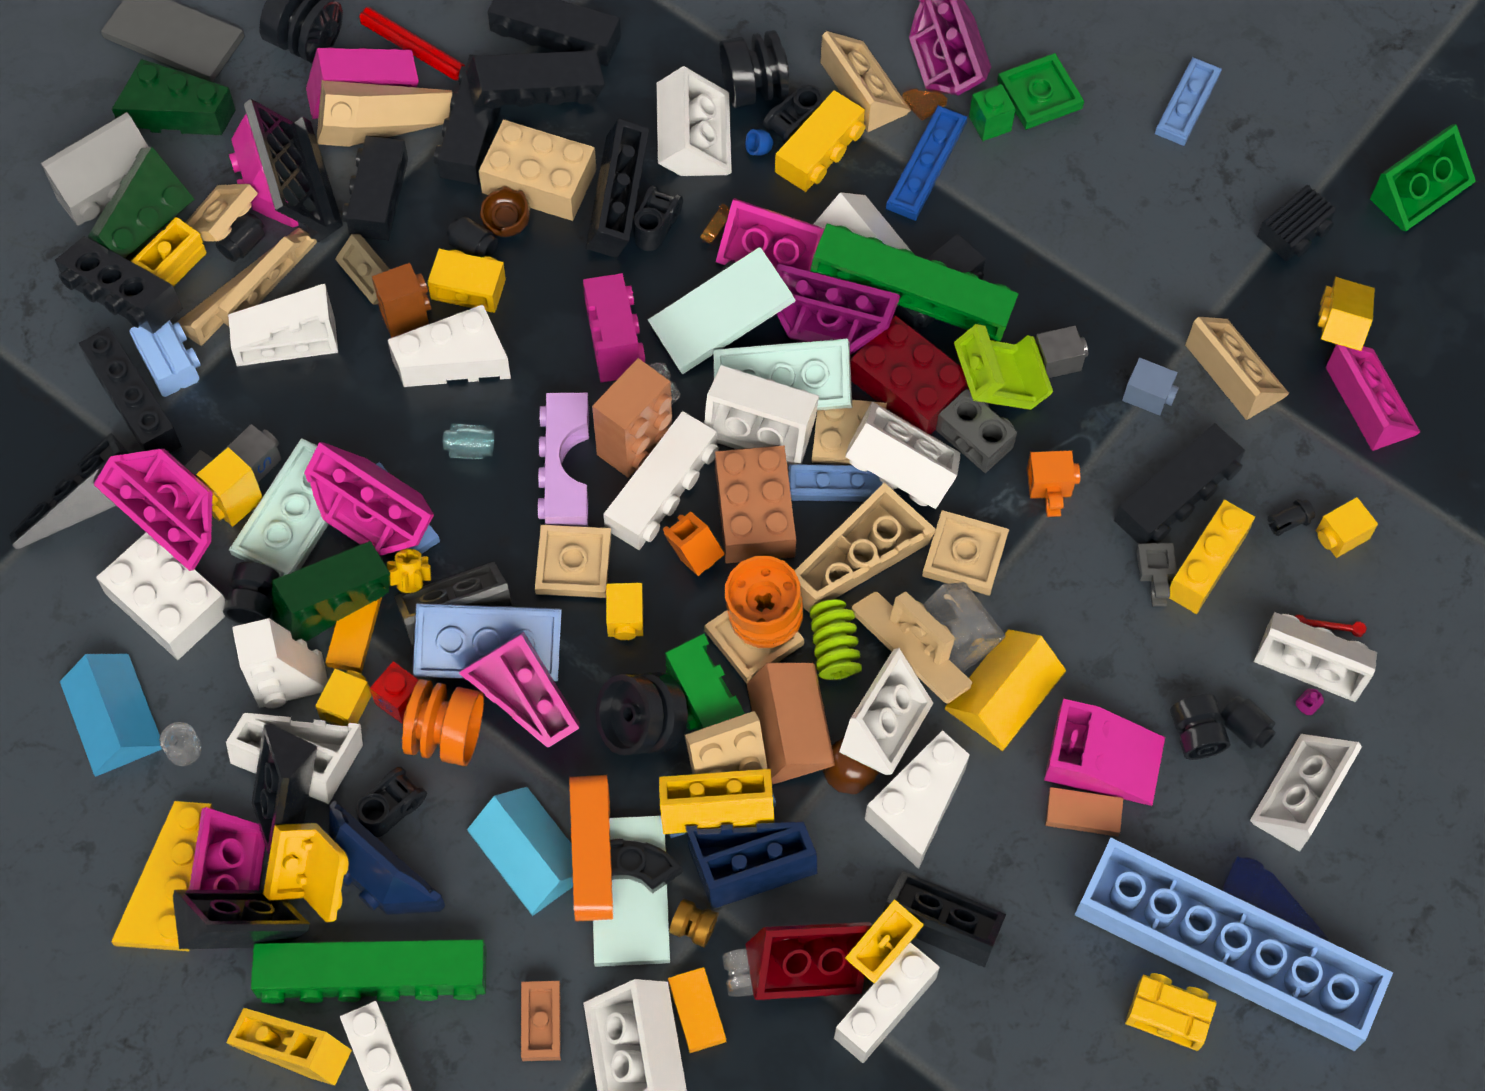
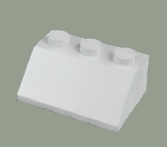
M685 66L657 82L658 164L680 176H714L732 173L729 92Z
M721 365L707 394L704 424L717 431V443L735 449L785 445L787 465L802 464L815 422L819 396Z
M872 402L848 445L845 457L850 459L849 462L858 470L864 472L869 470L879 476L882 483L885 482L890 488H900L907 492L909 497L921 506L929 505L936 509L957 477L961 453Z
M1274 612L1267 625L1254 662L1356 702L1374 675L1377 652L1368 649L1361 642L1347 641L1337 637L1328 629L1322 627L1314 628L1304 624L1295 616Z
M634 979L583 1002L597 1091H687L668 982Z

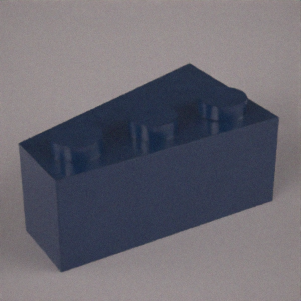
M804 822L756 823V827L733 828V824L721 825V828L698 829L697 826H685L688 848L712 909L817 874V853Z

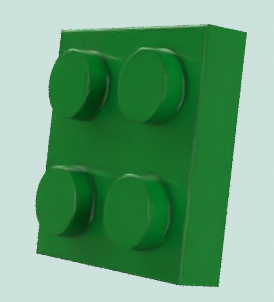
M1056 53L998 74L997 82L999 85H1003L1016 108L1015 113L1025 130L1083 109L1084 100Z

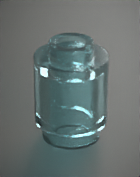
M452 423L450 430H444L443 450L449 451L450 458L483 460L484 456L492 457L494 451V429H486L485 425Z

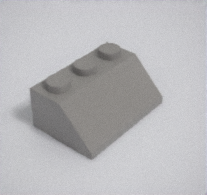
M126 112L43 161L41 164L57 200L76 225L79 226L86 221L96 218L99 213L103 212L107 203L112 200L121 185L120 182L124 175H127L136 160L135 157L139 150L148 147L132 118Z

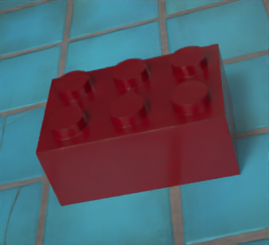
M897 316L891 320L888 329L868 342L850 361L851 381L877 402L887 403L886 409L929 435L936 430L938 414L966 389L969 390L962 367Z

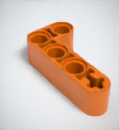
M607 775L570 777L575 922L612 920L613 891Z

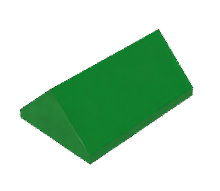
M1457 124L1450 125L1381 173L1370 200L1402 231L1409 230L1476 182Z

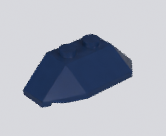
M334 800L330 804L329 836L345 851L349 862L348 871L343 877V884L347 887L351 883L354 884L361 891L358 895L359 898L370 909L374 911L379 907L387 915L440 912L445 907L440 893L414 872L338 802Z

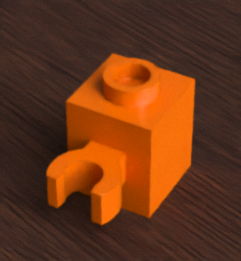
M1072 451L1030 453L1027 464L1030 499H1046L1047 517H1061V509L1064 507L1063 497H1071L1075 484L1080 483L1079 463H1073Z
M689 512L686 516L679 515L677 517L679 521L671 528L665 526L663 531L680 560L699 576L706 569L712 567L725 553L709 527L696 515Z

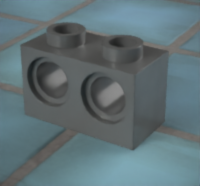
M968 389L962 392L938 414L936 431L985 474L1014 447L1017 432L1008 419L999 417L994 413L988 403L973 401ZM960 416H969L973 420L965 421ZM992 437L995 438L998 442L991 443L986 441L984 438Z

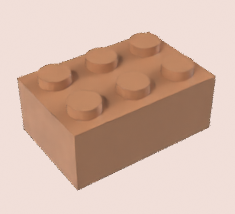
M639 358L592 406L597 455L627 478L638 470L672 425L671 381Z
M785 445L715 451V473L725 563H737L754 556H772L778 559L795 557L796 533Z

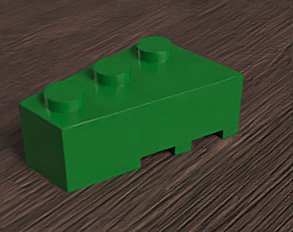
M705 634L665 653L666 674L672 676L681 686L686 698L688 710L686 726L690 731L693 729L698 731L745 714L736 695L732 696L721 677L725 675L721 665L715 666L707 654L709 642Z

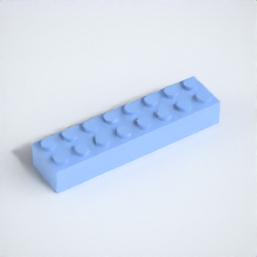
M1110 838L1075 913V916L1353 1051L1366 1041L1393 972L1113 838Z

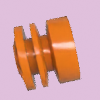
M754 556L741 561L730 572L725 583V601L729 621L734 633L744 643L757 648H774L787 643L798 632L803 621L801 586L795 570L781 559L772 556Z
M419 679L404 714L402 736L404 754L416 755L420 750L423 758H430L437 744H440V758L442 762L467 766L475 751L484 709L483 692L456 687L450 700L447 701L446 684L437 683L433 688L431 681Z

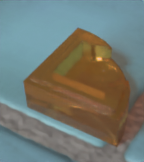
M918 89L908 90L902 95L906 104L921 121L934 114L938 105L945 107L948 99L937 91L932 93L918 91Z
M723 203L701 234L700 238L707 243L713 242L726 223L730 211L728 206Z

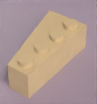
M884 482L795 570L801 586L803 608L810 612V608L813 605L827 600H834L927 546L936 529Z

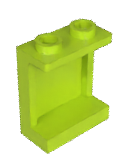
M975 324L954 341L973 401L1032 410L1053 393L1034 336L1027 335L1017 344L990 340L986 326Z

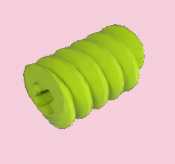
M837 599L819 602L813 605L809 612L812 618L811 630L814 632L813 643L816 645L814 654L818 659L816 661V669L819 671L818 676L825 680L843 679L862 671L860 663L852 662L860 658V651L850 649L858 645L859 642L857 637L851 636V634L856 632L857 626L849 622L855 618V612L844 609L846 603Z

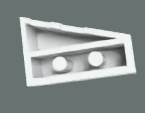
M270 618L232 627L240 668L259 708H277L283 706L286 701L323 692L328 678L321 651L318 649L309 650L307 642L302 639L295 641L292 639L290 631Z
M943 730L867 805L865 820L918 869L961 781L970 756Z

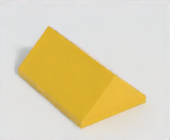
M1008 629L969 677L972 681L971 688L945 706V710L1001 751H1004L1062 678L1066 669L1041 635Z

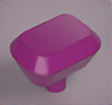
M1313 688L1306 689L1296 700L1297 708L1306 715L1314 714L1324 703L1322 694Z

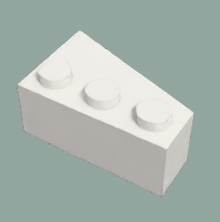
M325 284L228 314L231 350L237 366L338 353L335 317Z
M483 305L387 340L392 361L404 387L447 384V380L468 379V382L479 381V378L500 376V379H511L508 358Z
M244 713L226 741L230 764L256 774L264 724H273L318 746L309 796L329 804L363 746L361 725L356 723H349L348 726L326 724L325 720L315 719L313 723L291 721V717Z

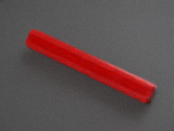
M366 7L360 13L359 18L362 25L403 50H412L413 56L451 79L459 80L460 69L462 66H465L462 62L370 7Z

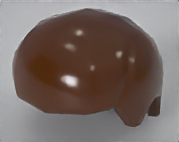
M504 186L498 191L490 193L481 204L480 217L485 228L492 231L494 235L509 237L519 234L528 225L531 211L528 200L521 190L516 191Z
M843 737L832 745L835 766L823 769V773L828 784L838 792L858 794L875 781L879 771L840 753Z

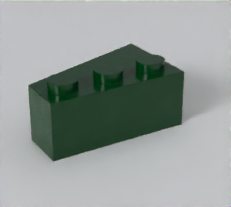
M143 59L138 63L112 107L115 119L127 112L137 128L150 129L151 133H161V130L165 129L180 130L181 134L222 135L236 111L229 87Z
M152 146L139 150L135 157L136 160L127 175H124L120 182L121 185L112 200L107 203L88 235L89 239L123 258H126L195 200Z
M368 541L272 580V618L274 622L291 632L292 639L295 641L302 639L307 642L334 626L336 621L389 592L390 572L372 542Z

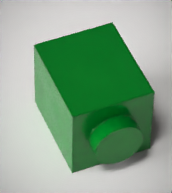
M1000 84L972 94L969 118L981 140L985 141L1012 131L1016 108L1003 85Z

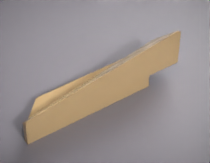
M297 228L288 236H284L274 247L177 322H179L184 334L202 346L223 323L229 326L228 314L258 305L317 243L316 239H311L309 233L301 228Z

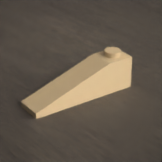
M322 80L317 143L318 145L350 147L363 144L366 136L388 138L443 125L444 120L450 118L452 90Z

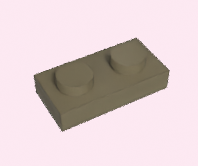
M351 234L335 260L372 304H378L372 276L390 269L361 234Z

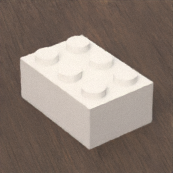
M147 532L96 577L105 594L177 660L225 617L223 614L225 604L223 594L195 569L194 571H189Z

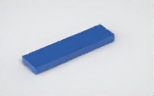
M937 106L887 201V210L914 221L917 220L967 123V116L942 106Z

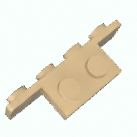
M906 591L895 598L893 606L878 592L871 593L852 606L851 610L855 612V617L891 652L893 649L900 648L916 676L943 702L950 703L971 688L972 681L949 660L955 637L945 625L940 624L926 610L921 602L916 601Z

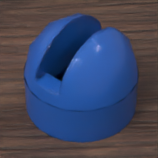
M762 129L750 130L745 141L747 152L750 155L756 156L768 154L774 143L770 134Z

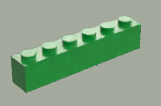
M828 223L813 256L810 272L897 293L901 296L897 305L965 330H969L975 324L984 325L990 339L998 342L1002 339L1019 294L1011 291L1010 288L1003 284L989 283L979 279L975 274L959 272L948 268L940 261H929L916 256L907 249H896L884 244L877 238H866L853 233L844 226H834Z
M484 940L254 944L251 990L257 999H261L262 1002L269 1004L283 1003L285 998H300L301 1002L319 1003L323 1001V997H338V1000L342 1002L361 1001V997L376 996L377 1000L384 1002L398 1001L400 996H415L416 1000L433 1001L438 999V995H453V998L457 1000H473L476 998V995L486 994L487 949Z

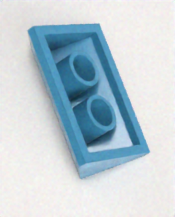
M85 654L61 679V687L95 777L165 748L129 654Z

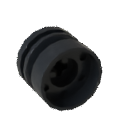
M267 0L262 10L259 32L263 40L283 50L289 49L290 53L313 64L317 48L334 46L341 29L343 10L341 4L335 0Z
M766 31L764 41L759 33L753 34L751 50L748 49L742 37L720 41L719 54L726 91L729 92V101L733 108L755 104L757 88H759L766 101L772 100L773 90L779 99L788 96V61L776 31Z

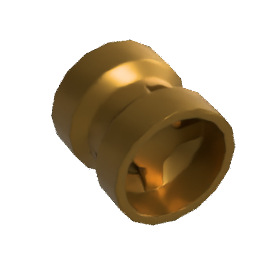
M683 898L672 919L669 933L678 937L684 935L690 937L694 944L704 948L712 935L719 913L711 909L701 910L696 908L694 902Z

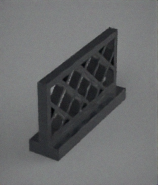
M253 99L244 103L275 210L307 226L310 238L320 242L341 228L343 223L311 121L301 117L297 121L292 122Z

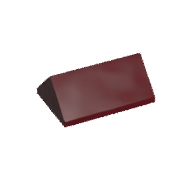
M870 922L763 927L745 944L754 998L756 1000L862 994L865 975L846 960L845 957L872 927V924Z

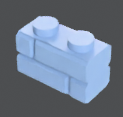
M169 320L154 334L142 327L130 329L129 332L135 346L162 396H169L179 391L180 388H186L198 382L199 376L195 368L200 367L201 364L193 348L185 349L182 342L186 341L187 338L179 322L172 324Z

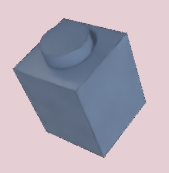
M1139 357L1122 401L1160 416L1165 404L1172 406L1179 387L1173 384L1178 372Z

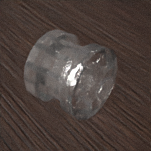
M183 722L172 723L161 733L160 746L169 761L174 765H190L200 756L202 751L201 741L189 724Z

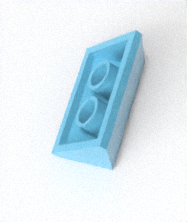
M528 787L493 796L467 831L529 913L534 916L573 887L572 843Z

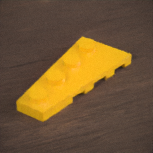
M174 801L111 942L114 946L177 951L190 950L179 949L173 893L174 890H189L201 811L205 807L214 809L212 804Z

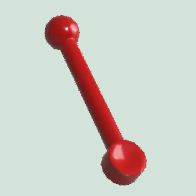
M1300 614L1295 616L1300 622L1309 626L1348 631L1355 637L1363 636L1367 630L1363 622H1355L1353 625L1306 619Z

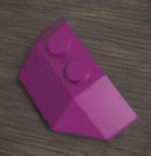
M919 0L920 4L914 16L909 40L925 88L929 91L959 96L985 81L990 72L991 64L975 18L965 1Z
M779 263L776 271L796 300L777 313L788 337L798 342L848 339L850 342V355L889 328L901 297L897 293Z

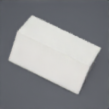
M840 192L813 224L825 228L827 223L834 226H844L855 234L866 238L874 237L888 246L911 251L866 195Z
M900 648L893 649L852 715L839 751L885 775L893 773L933 705V701Z
M1300 734L1250 821L1253 825L1300 852L1312 835L1362 748L1360 743Z

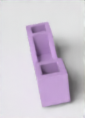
M546 393V406H540V427H546V436L539 437L540 457H545V467H539L538 472L539 488H545V497L538 498V519H545V525L588 527L587 485L572 479L562 467L563 459L568 451L578 443L589 439L588 393Z

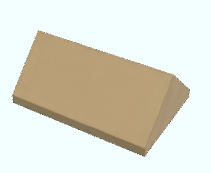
M829 31L822 35L820 63L841 94L865 109L864 124L866 125L865 129L867 132L903 117L911 111L863 41Z
M1198 317L1193 322L1185 346L1246 420L1282 400L1289 394L1228 319Z

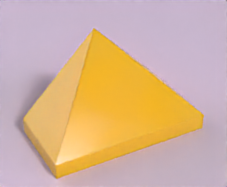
M894 899L845 959L875 984L914 939L924 924Z

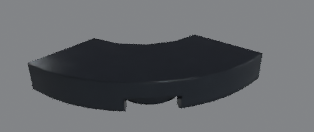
M623 839L610 840L612 880L630 879L643 884L650 892L654 893L683 873V868L671 855L652 844Z

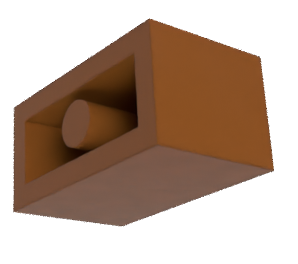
M410 263L372 276L379 309L391 338L429 324L427 311L431 310V305L426 294L428 289L422 274L415 275Z

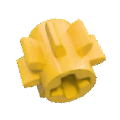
M415 549L401 550L396 553L395 561H387V569L390 572V585H397V589L401 592H417L422 589L423 581H431V565L428 564V557H422L421 553Z

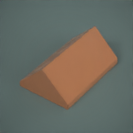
M766 663L747 683L751 709L755 711L760 720L767 768L771 769L772 785L835 766L815 664Z

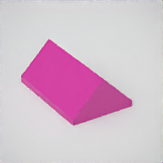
M734 198L716 262L726 265L731 260L737 262L761 247L775 269L779 263L810 271L813 256L825 228Z
M1336 344L1326 369L1371 450H1377L1420 433L1374 349L1363 346L1362 351Z
M202 808L189 890H259L265 843L259 825L211 808Z

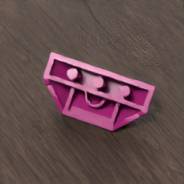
M246 113L231 139L235 152L229 154L234 173L241 171L243 177L237 180V184H250L258 193L251 201L252 210L292 228L299 226L297 221L275 210Z
M319 442L304 472L307 481L311 484L313 496L323 520L360 545L371 541L379 556L419 545L434 516L422 494L370 460L324 442Z
M165 449L110 456L94 486L189 571H194L211 543L213 491Z

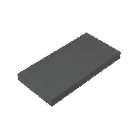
M123 0L101 30L103 38L210 82H214L245 37L242 29L172 0Z

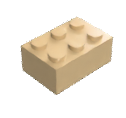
M503 119L479 169L482 193L489 195L504 186L516 191L521 190L525 194L530 208L573 221L596 172L595 147Z

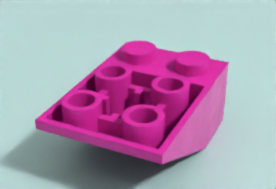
M1063 698L1057 715L1044 781L1103 795L1120 797L1125 800L1152 806L1165 737L1101 707Z

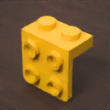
M317 823L274 825L263 895L269 901L304 898L325 922H334L337 917V911L342 905L341 889L343 877L348 871V857L345 851Z

